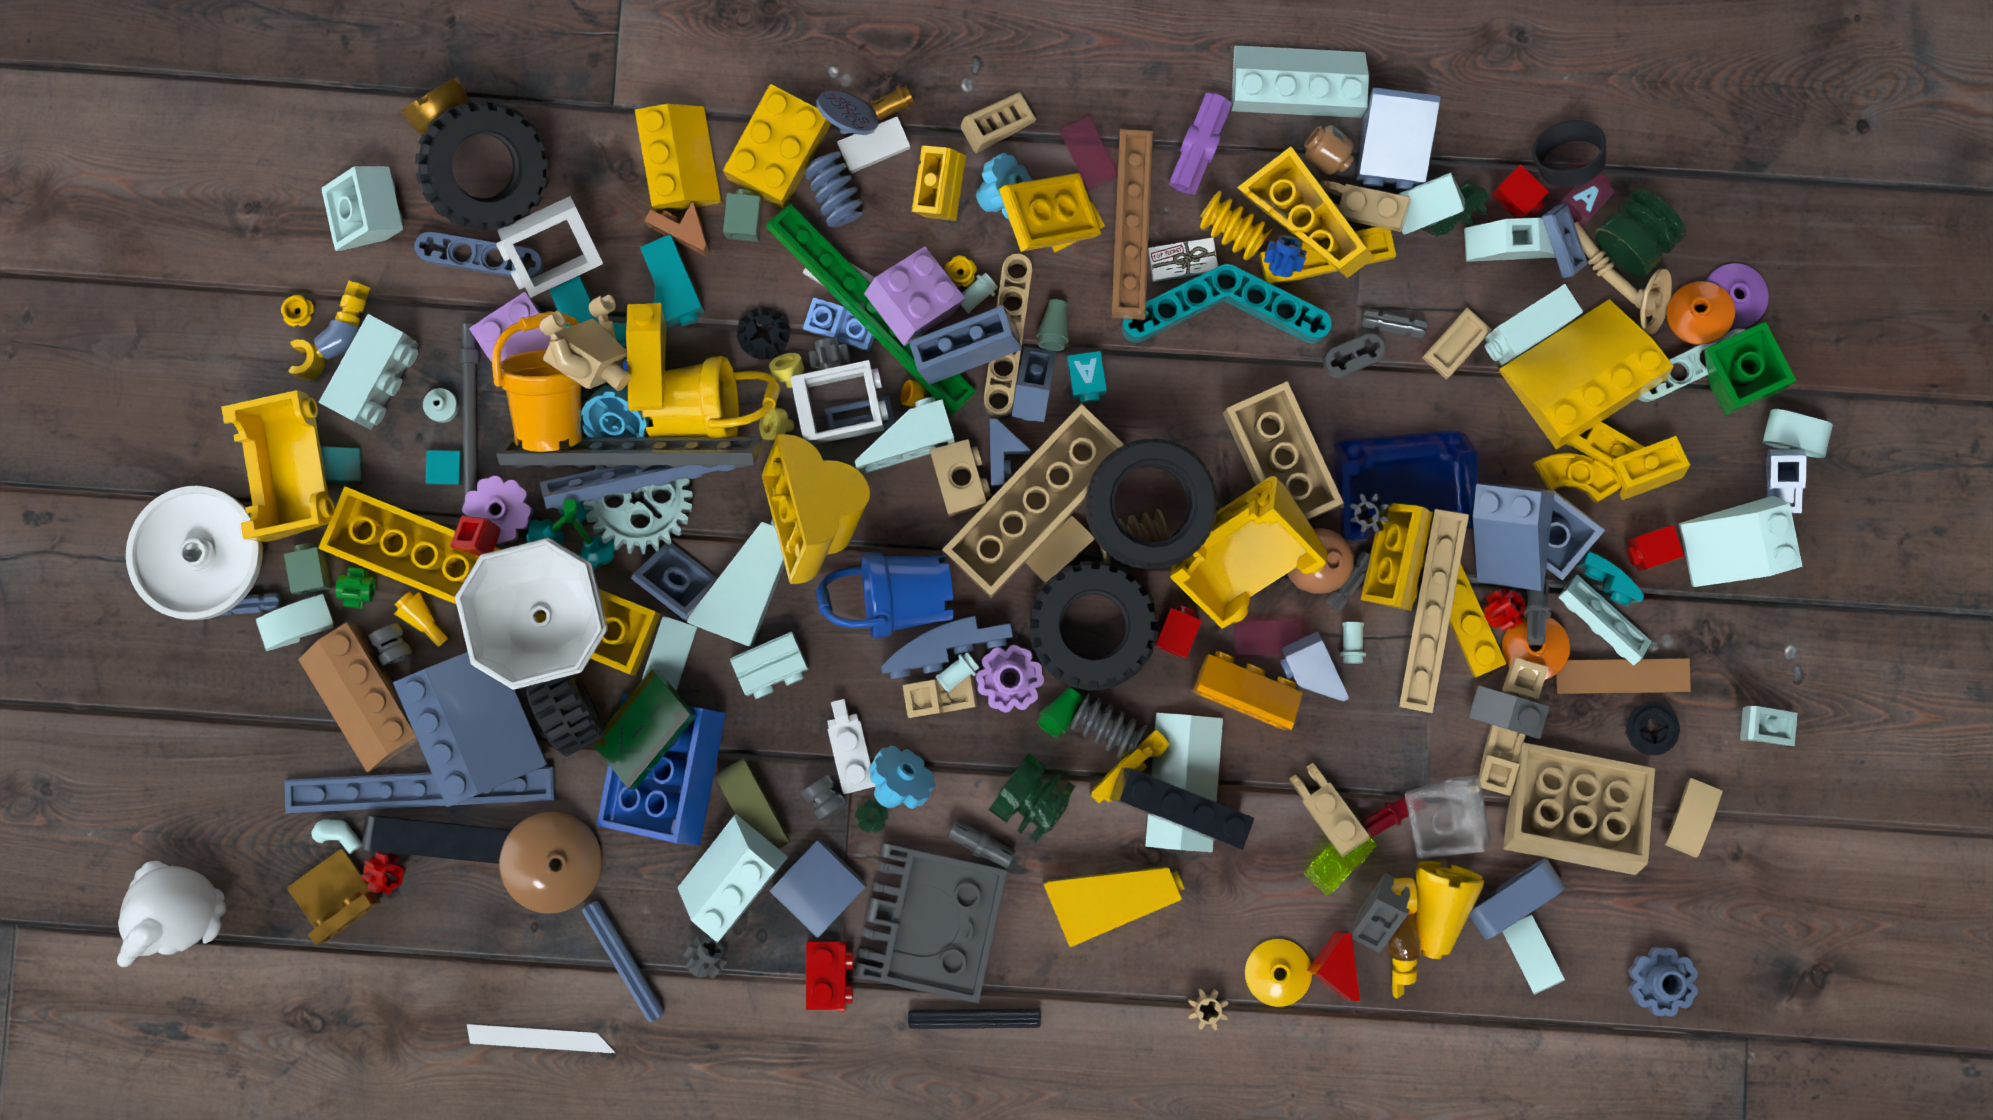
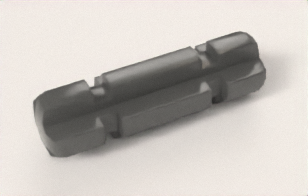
M1371 308L1365 309L1362 315L1361 322L1365 328L1375 329V327H1379L1380 331L1401 335L1410 333L1411 337L1423 338L1426 334L1427 320L1414 317V320H1411L1410 316L1386 311L1380 314L1379 310Z
M1363 551L1354 561L1356 564L1349 580L1341 588L1332 591L1326 599V603L1334 610H1342L1348 602L1347 597H1351L1365 579L1370 559L1369 553Z

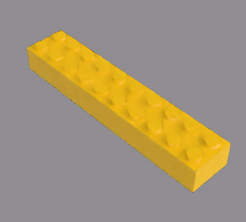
M345 486L334 510V515L331 517L318 547L320 550L456 604V594L480 557L450 546L455 534L454 530ZM497 547L494 548V551L501 550ZM599 589L608 630L590 659L636 676L661 614ZM544 610L538 611L536 614L537 622L542 623L546 620V612Z

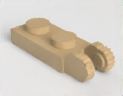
M1321 181L1320 185L1327 194L1342 197L1340 205L1335 204V206L1347 221L1402 232L1411 203L1409 197L1349 184L1344 186L1336 182Z
M1311 763L1306 768L1310 777L1320 787L1319 790L1310 795L1304 782L1296 774L1289 778V780L1303 799V805L1340 856L1344 857L1369 840L1370 836L1330 782L1327 783L1316 765Z

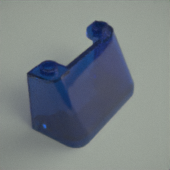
M1441 431L1351 439L1334 444L1337 490L1343 500V504L1339 506L1341 531L1345 539L1364 541L1368 539V536L1375 533L1373 526L1363 533L1361 532L1362 525L1357 521L1351 522V519L1355 517V509L1351 508L1350 505L1354 502L1362 503L1360 494L1366 491L1370 494L1371 498H1373L1375 493L1381 491L1382 499L1386 503L1392 502L1395 504L1424 507L1433 512V517L1435 509L1469 514L1466 530L1473 528L1476 484H1478L1477 450L1466 434L1459 431ZM1374 508L1367 510L1369 516L1376 514Z

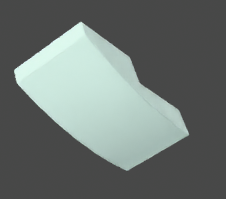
M323 594L287 605L256 619L266 651L297 643L300 641V637L333 628V621Z
M1532 915L1519 920L1502 931L1534 995L1565 981Z

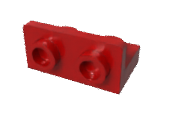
M848 941L806 942V1010H838V1012H845L847 1004H853V983H847V970H853L854 949H848Z

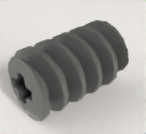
M1089 691L1073 717L1071 729L1075 731L1078 727L1084 725L1082 736L1086 738L1092 732H1095L1094 743L1097 745L1104 739H1107L1105 750L1109 752L1115 746H1118L1117 757L1119 759L1127 753L1131 754L1147 726L1142 725L1139 729L1135 730L1136 719L1133 717L1126 723H1123L1125 712L1120 711L1112 716L1113 705L1109 703L1103 709H1100L1102 698L1097 697L1089 702Z

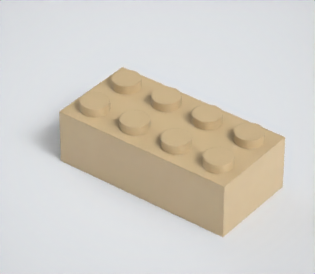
M1288 381L1226 408L1223 416L1255 486L1271 476L1277 477L1286 486L1307 520L1313 519L1343 504V500Z

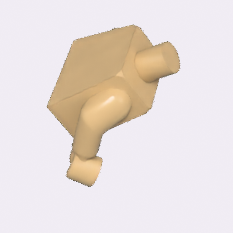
M611 295L603 298L599 296L590 302L589 311L594 317L598 318L599 323L594 319H590L565 328L567 322L561 311L553 312L540 322L541 331L546 336L551 337L543 360L585 388L591 389L607 382L617 391H620L628 384L631 375L621 368L627 356V351L617 342L613 321H609L607 315L614 311L616 307L614 298Z

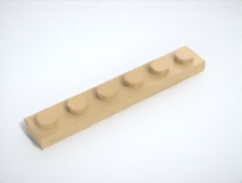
M1435 509L1399 707L1433 713L1469 514Z

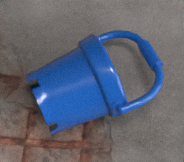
M865 552L862 554V566L836 570L821 580L815 592L819 611L822 615H825L827 620L835 625L846 628H869L872 639L890 636L895 630L953 620V610H948L947 601L953 600V590L949 564L944 563L946 555L884 556L882 552ZM862 574L867 619L849 620L835 615L832 612L833 608L827 586L838 578Z

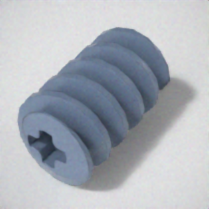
M832 152L814 159L806 166L807 169L804 173L806 179L813 180L810 187L812 191L818 192L815 198L817 203L823 204L821 207L822 214L829 216L826 220L828 227L843 226L864 214V212L856 211V208L863 203L862 200H851L850 198L857 192L856 187H845L852 180L851 176H840V173L846 168L845 163L836 165L834 163L841 156L840 152Z

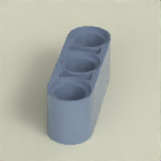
M1544 858L1478 900L1469 917L1484 940H1488L1560 894L1566 886L1548 859Z

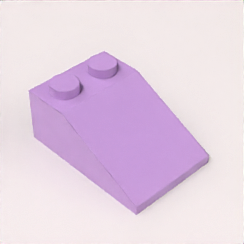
M523 292L471 326L469 330L492 362L493 348L503 331L508 326L519 322L520 318L540 314L541 311L533 299L526 292ZM540 328L515 332L504 344L501 351V361L522 352L547 350L551 337L546 336Z

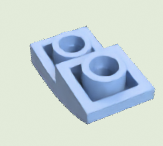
M813 297L803 326L804 330L824 338L837 337L841 344H847V346L870 352L874 336L844 306Z

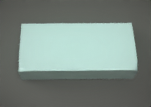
M1451 172L1397 194L1411 199L1402 229L1403 234H1408L1458 214L1465 209V199Z
M663 616L642 680L652 669L659 670L672 687L677 690L698 627Z

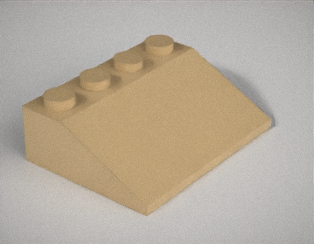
M1521 744L1518 758L1520 766L1510 797L1503 849L1632 875L1639 873L1648 864L1655 768L1534 744Z

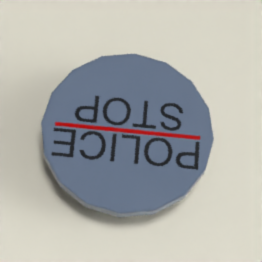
M840 91L822 92L816 101L817 108L823 117L831 124L841 128V134L868 135L874 133L879 125L878 117L874 111L863 101L852 95Z

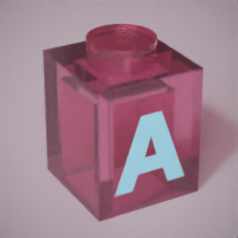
M1599 173L1589 182L1574 186L1558 205L1567 203L1573 221L1575 223L1578 221L1583 227L1615 191L1610 187L1611 183Z

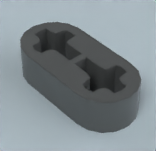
M1370 333L1334 347L1324 358V370L1331 377L1342 378L1374 365L1385 354V343L1381 337ZM1366 341H1368L1369 345L1377 346L1373 358L1369 354L1358 357L1356 353L1365 347ZM1335 354H1338L1339 358L1349 355L1352 358L1343 366L1344 370L1342 371L1338 366L1333 368L1331 362L1335 359Z

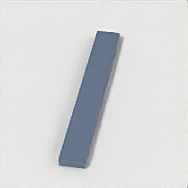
M541 767L456 805L556 800L555 767ZM432 773L284 780L285 813L446 806Z

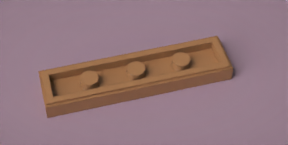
M1690 658L1641 659L1635 665H1632L1627 659L1568 660L1564 668L1554 676V694L1691 692Z

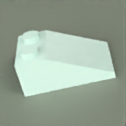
M929 397L915 402V408L909 409L855 460L857 470L861 474H865L928 455L932 449L955 443L943 400L935 401L934 397Z
M1770 496L1678 523L1693 587L1772 576L1803 567L1790 503L1776 496Z

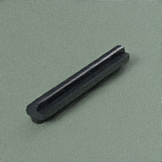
M1039 1009L910 1010L908 1013V1027L910 1029L1039 1028L1041 1026V1011Z

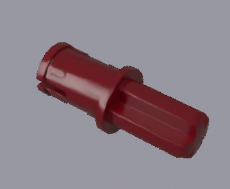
M1413 789L1410 793L1391 804L1389 802L1384 803V808L1361 820L1360 824L1370 838L1395 824L1397 826L1402 825L1401 821L1422 808H1426V804L1419 792Z

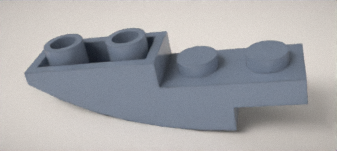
M973 616L941 625L915 638L893 654L881 666L882 673H890L891 679L911 676V669L923 668L924 673L944 670L943 664L949 663L947 652L949 649H954V654L973 652V645L987 643V649L1007 646L1006 639L1013 638L1011 624L977 629L976 619Z

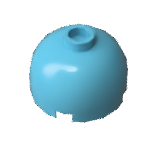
M611 385L601 387L589 397L581 410V416L583 415L584 421L582 428L588 437H644L647 432L646 427H649L650 418H643L642 410L629 411L628 386H625L620 391H617Z

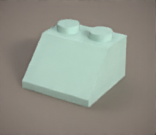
M354 166L321 188L335 251L385 241L403 230L402 214L398 208L395 183L391 177L389 167Z

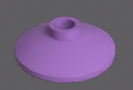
M1738 263L1723 265L1714 270L1705 281L1719 285L1731 296L1735 306V319L1730 329L1745 328L1754 324L1762 317L1767 308L1769 299L1767 285L1762 276L1747 265ZM1736 288L1743 291V299L1735 297L1734 290Z

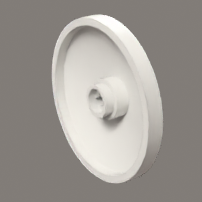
M203 486L180 487L154 499L135 520L127 540L126 565L130 580L137 593L155 610L184 620L210 619L234 608L252 589L262 564V542L244 540L242 537L240 523L249 521L251 514H246L245 506L234 497L219 490Z

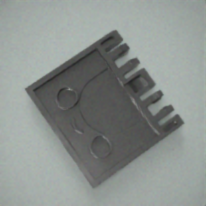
M883 843L880 856L906 863L905 867L878 862L877 869L888 874L903 875L901 886L899 888L885 882H874L872 890L896 895L898 899L897 902L875 897L870 898L866 921L890 926L891 931L888 933L864 928L863 936L872 940L887 941L888 945L886 954L869 948H859L858 957L883 962V967L856 962L854 976L979 1004L1007 870Z

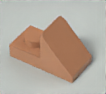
M691 202L680 224H678L679 218L665 210H661L659 214L650 209L644 220L650 229L663 236L671 235L675 242L708 257L710 250L694 202Z

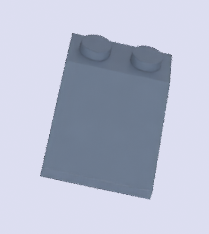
M1497 483L1476 484L1473 527L1477 582L1544 591L1554 490Z

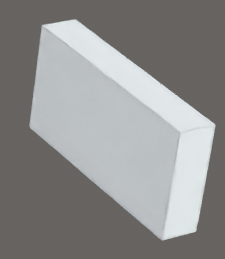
M898 117L880 123L874 133L868 135L854 134L837 141L850 174L910 149V144Z

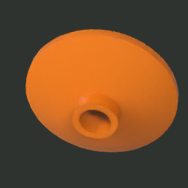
M1704 281L1689 283L1678 289L1669 300L1666 311L1667 322L1671 331L1679 339L1687 343L1696 345L1713 343L1725 336L1732 327L1735 319L1734 302L1729 293L1719 285ZM1702 304L1707 307V310L1699 313L1694 308Z
M1521 617L1524 622L1512 630L1510 628L1507 629L1503 637L1502 654L1507 666L1510 668L1514 658H1519L1547 666L1548 670L1545 680L1555 676L1564 668L1570 654V641L1565 629L1552 618L1547 619L1545 643L1540 651L1534 652L1529 648V643L1527 642L1528 619Z

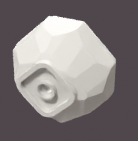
M550 538L480 555L455 596L471 665L513 690L582 673L608 630L604 607L592 564ZM544 610L547 615L546 620L538 623L536 614L538 611Z

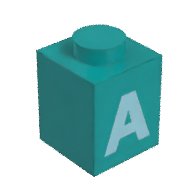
M1101 351L1067 356L1072 400L1080 399L1082 404L1100 401V396L1105 395L1107 390Z

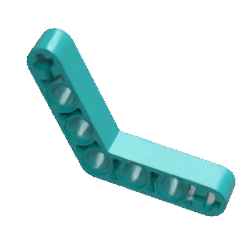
M1225 264L1147 301L1145 320L1148 318V311L1151 313L1152 320L1143 324L1142 332H1139L1136 328L1130 329L1132 319L1124 318L1121 330L1123 336L1128 341L1133 343L1143 342L1222 302H1226L1310 344L1322 341L1330 331L1332 323L1330 316L1324 310L1233 265ZM1221 275H1228L1233 279L1234 287L1231 289L1221 288L1218 285L1217 278ZM1193 289L1199 290L1204 294L1205 301L1199 304L1192 303L1188 299L1187 293ZM1258 290L1262 293L1264 301L1260 304L1251 303L1247 298V292ZM1162 304H1169L1175 309V315L1172 318H1164L1158 313V307ZM1285 304L1291 307L1293 317L1290 319L1281 318L1277 313V306ZM1302 312L1305 315L1302 318L1301 323L1297 326L1294 323L1297 321ZM1135 319L1137 323L1145 321L1142 319ZM1313 320L1319 322V329L1315 333L1310 331V324Z

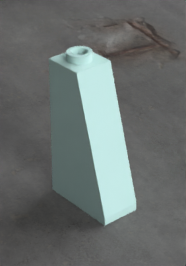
M773 519L770 525L764 522L760 523L690 614L687 623L753 648L785 566Z

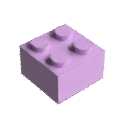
M925 246L876 276L864 293L903 346L952 316L965 300L964 296Z

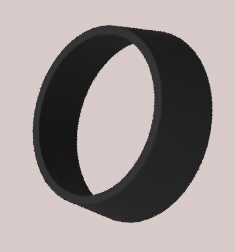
M1584 120L1563 121L1547 128L1537 137L1532 148L1533 159L1541 176L1548 183L1560 187L1582 185L1594 179L1605 166L1606 136L1602 129L1594 123ZM1585 141L1592 143L1600 150V153L1593 161L1578 169L1557 171L1543 166L1546 155L1555 147L1567 142Z

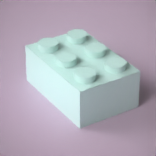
M367 314L318 403L372 430L373 426L378 425L384 418L386 413L384 406L389 397L396 395L402 384L401 376L406 367H411L418 356L417 347L419 343L400 330Z

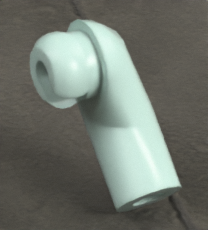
M321 820L315 824L311 832L312 838L318 843H323L326 840H339L349 854L362 846V841L343 820Z

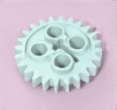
M601 465L595 466V470L605 468ZM689 478L673 480L664 486L651 485L638 488L635 492L628 494L615 493L606 495L597 501L586 500L583 502L584 509L593 510L586 515L587 521H597L593 526L595 534L605 531L602 536L604 543H607L612 538L615 539V550H618L624 543L627 544L629 554L632 553L635 545L640 547L642 554L646 553L648 544H651L658 551L661 539L668 545L671 544V532L678 536L681 535V528L678 523L688 524V517L683 513L692 512V504L685 502L692 499V491L684 490L690 485ZM665 492L671 498L668 502L662 504L655 502L653 497L657 493ZM632 496L636 499L641 498V496H643L644 504L640 501L633 504ZM611 497H619L624 501L618 508H610L605 504ZM649 509L661 514L662 518H656ZM637 517H645L650 521L648 526L642 529L636 528L631 524Z

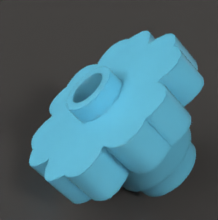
M1001 153L984 164V171L982 173L984 182L976 191L977 201L986 212L1002 210L1005 218L1009 219L999 189L1007 184L1031 181L1032 179L1023 165L1018 166L1014 156Z
M895 746L882 748L869 766L870 779L875 784L874 796L884 807L894 808L902 803L911 809L923 806L929 799L931 791L935 788L933 773L929 769L924 768V761L921 757L908 749L901 752Z

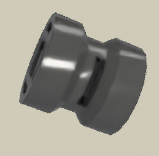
M400 623L385 626L368 636L372 646L378 649V660L381 667L400 662L413 654L410 645L405 643L402 638L403 630Z
M828 774L801 792L805 801L814 802L813 813L819 821L846 803L842 794L836 793L835 790L831 789L834 782Z

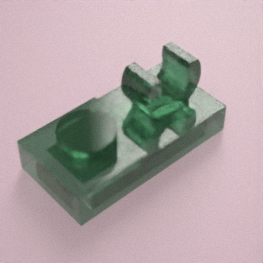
M1471 182L1460 188L1465 199L1464 211L1421 229L1438 237L1452 231L1455 224L1459 221L1470 226L1473 225L1471 212L1474 209L1483 216L1488 214L1487 208L1483 204L1490 199L1486 190Z

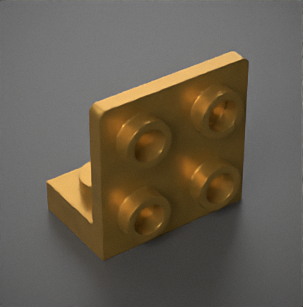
M344 849L338 850L288 886L289 893L315 928L308 934L315 945L328 942L382 903L374 892L367 889L368 882L361 879V872Z

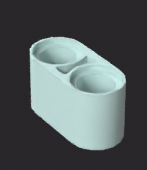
M1772 409L1770 410L1762 443L1778 449H1804L1809 457L1825 458L1833 424L1791 411Z

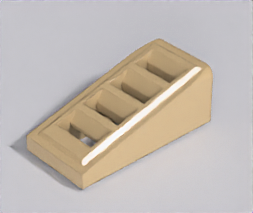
M1018 92L965 116L961 123V130L973 151L978 153L1034 123L1036 118L1022 93ZM1014 106L1021 119L1016 120L1009 107ZM1002 112L1008 125H1004L998 113ZM990 118L996 129L995 131H992L991 127L986 121L987 119Z

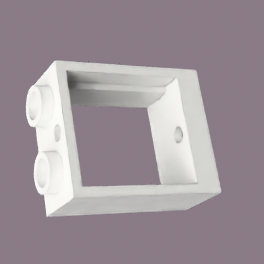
M571 196L497 230L501 239L500 242L496 243L504 261L511 259L515 270L511 271V275L518 289L526 288L530 298L603 264ZM567 220L584 255L531 279L513 244Z
M869 360L790 377L803 439L812 445L883 431V421L889 420L885 400L878 402L876 389L882 388L878 368L871 369ZM864 376L873 421L817 432L808 388Z

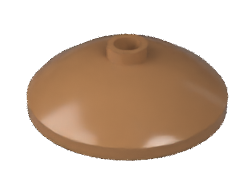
M542 812L522 820L505 839L499 859L501 879L511 897L529 910L546 914L567 911L584 901L597 884L602 865L601 850L594 833L581 820L562 812ZM553 858H558L560 860V867L553 871L550 869L549 863Z

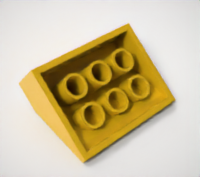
M1609 299L1501 367L1499 372L1557 450L1667 380L1674 366L1656 342Z

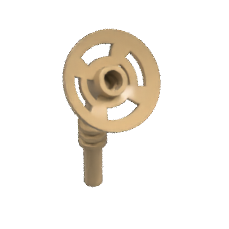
M1578 221L1574 223L1584 253L1589 258L1588 264H1593V271L1598 270L1596 273L1598 277L1602 276L1632 304H1635L1636 308L1640 309L1642 329L1647 334H1655L1665 319L1667 306L1671 298L1672 281L1670 272L1667 269H1658L1648 281L1645 289L1641 288L1638 291L1613 269L1614 263L1608 262L1610 258L1608 256L1604 257L1605 251H1600L1580 223ZM1652 315V320L1647 324L1646 317Z

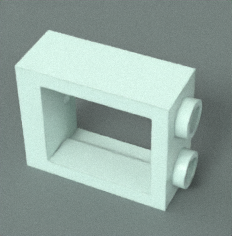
M1564 284L1489 333L1484 338L1487 342L1485 344L1486 351L1494 361L1498 360L1501 365H1504L1582 314L1583 310Z

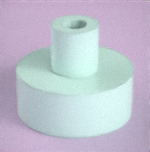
M437 388L431 390L425 396L423 409L425 414L432 420L445 423L451 421L457 415L459 402L450 391Z

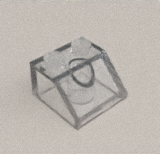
M1479 775L1443 779L1405 793L1417 858L1485 851L1491 841V834Z

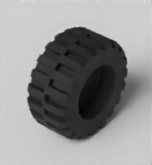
M487 101L467 102L448 108L442 112L440 117L430 122L428 131L425 135L422 134L418 143L421 147L419 154L416 153L415 163L418 164L419 173H416L418 183L423 187L424 192L422 194L427 202H431L438 214L459 226L474 230L496 231L498 228L507 227L515 223V221L530 215V209L540 204L543 199L540 196L542 189L547 188L549 179L546 178V169H550V159L545 157L544 150L547 149L544 139H539L537 135L539 130L533 123H529L524 119L525 115L517 110H511L507 108V105ZM477 134L491 135L502 141L508 148L512 158V175L508 185L499 194L488 198H477L463 191L456 183L452 172V160L456 148L463 140Z
M1087 561L1075 566L1070 565L1062 569L1055 576L1053 575L1035 599L1030 618V634L1033 649L1043 667L1053 677L1068 684V686L1096 691L1118 686L1136 675L1153 653L1159 632L1157 631V622H1159L1158 612L1155 611L1154 600L1151 594L1146 591L1140 579L1133 577L1128 573V570L1121 566L1118 568L1110 565L1111 563L1100 561V563ZM1086 595H1100L1112 600L1120 608L1125 619V633L1122 642L1112 653L1099 658L1085 657L1073 651L1065 641L1062 632V620L1066 609L1072 602Z

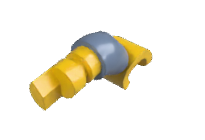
M348 281L345 293L342 295L339 304L342 311L337 312L335 320H330L329 326L313 339L314 343L311 344L299 339L290 342L292 347L300 353L306 352L307 358L302 365L291 366L288 373L304 381L316 379L325 368V359L328 360L347 352L360 329L361 319L358 318V315L364 312L370 287Z

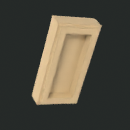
M1466 308L1422 358L1447 380L1492 329L1469 308Z

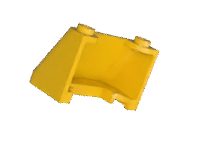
M295 390L222 406L224 423H233L239 434L234 435V441L243 444L253 505L245 507L246 514H251L250 520L240 523L243 539L269 542L329 524L331 517L334 515V505L328 496L315 418L318 415L315 400L305 392Z
M1271 476L1217 512L1215 517L1217 519L1213 525V530L1210 532V536L1206 539L1204 545L1192 556L1172 565L1170 578L1223 629L1231 623H1238L1245 618L1249 611L1248 605L1251 596L1293 569L1297 568L1302 574H1315L1319 572L1327 563L1328 552L1286 486L1277 477Z

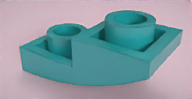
M1588 551L1577 563V567L1585 569L1584 575L1598 581H1603L1604 578H1607L1602 591L1611 594L1610 600L1624 606H1629L1630 603L1642 602L1644 594L1639 587L1611 562Z

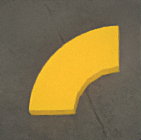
M1559 453L1532 463L1548 490L1550 488L1556 490L1561 487L1576 488L1586 493L1595 503L1623 487L1617 473L1598 459L1584 455Z

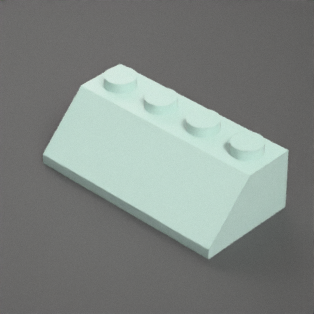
M1234 46L1231 111L1362 118L1368 108L1369 73L1365 52Z

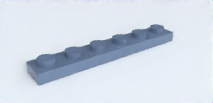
M622 465L620 467H606L540 482V487L546 509L553 507L561 509L563 508V502L567 499H572L575 502L584 500L597 501L606 495L615 493L628 494L635 492L638 488L651 485L664 486L673 480L682 478L695 479L703 476L704 473L717 470L730 471L736 467L734 465H718L706 468L702 465H686L674 468L670 465H654L642 468L638 465Z

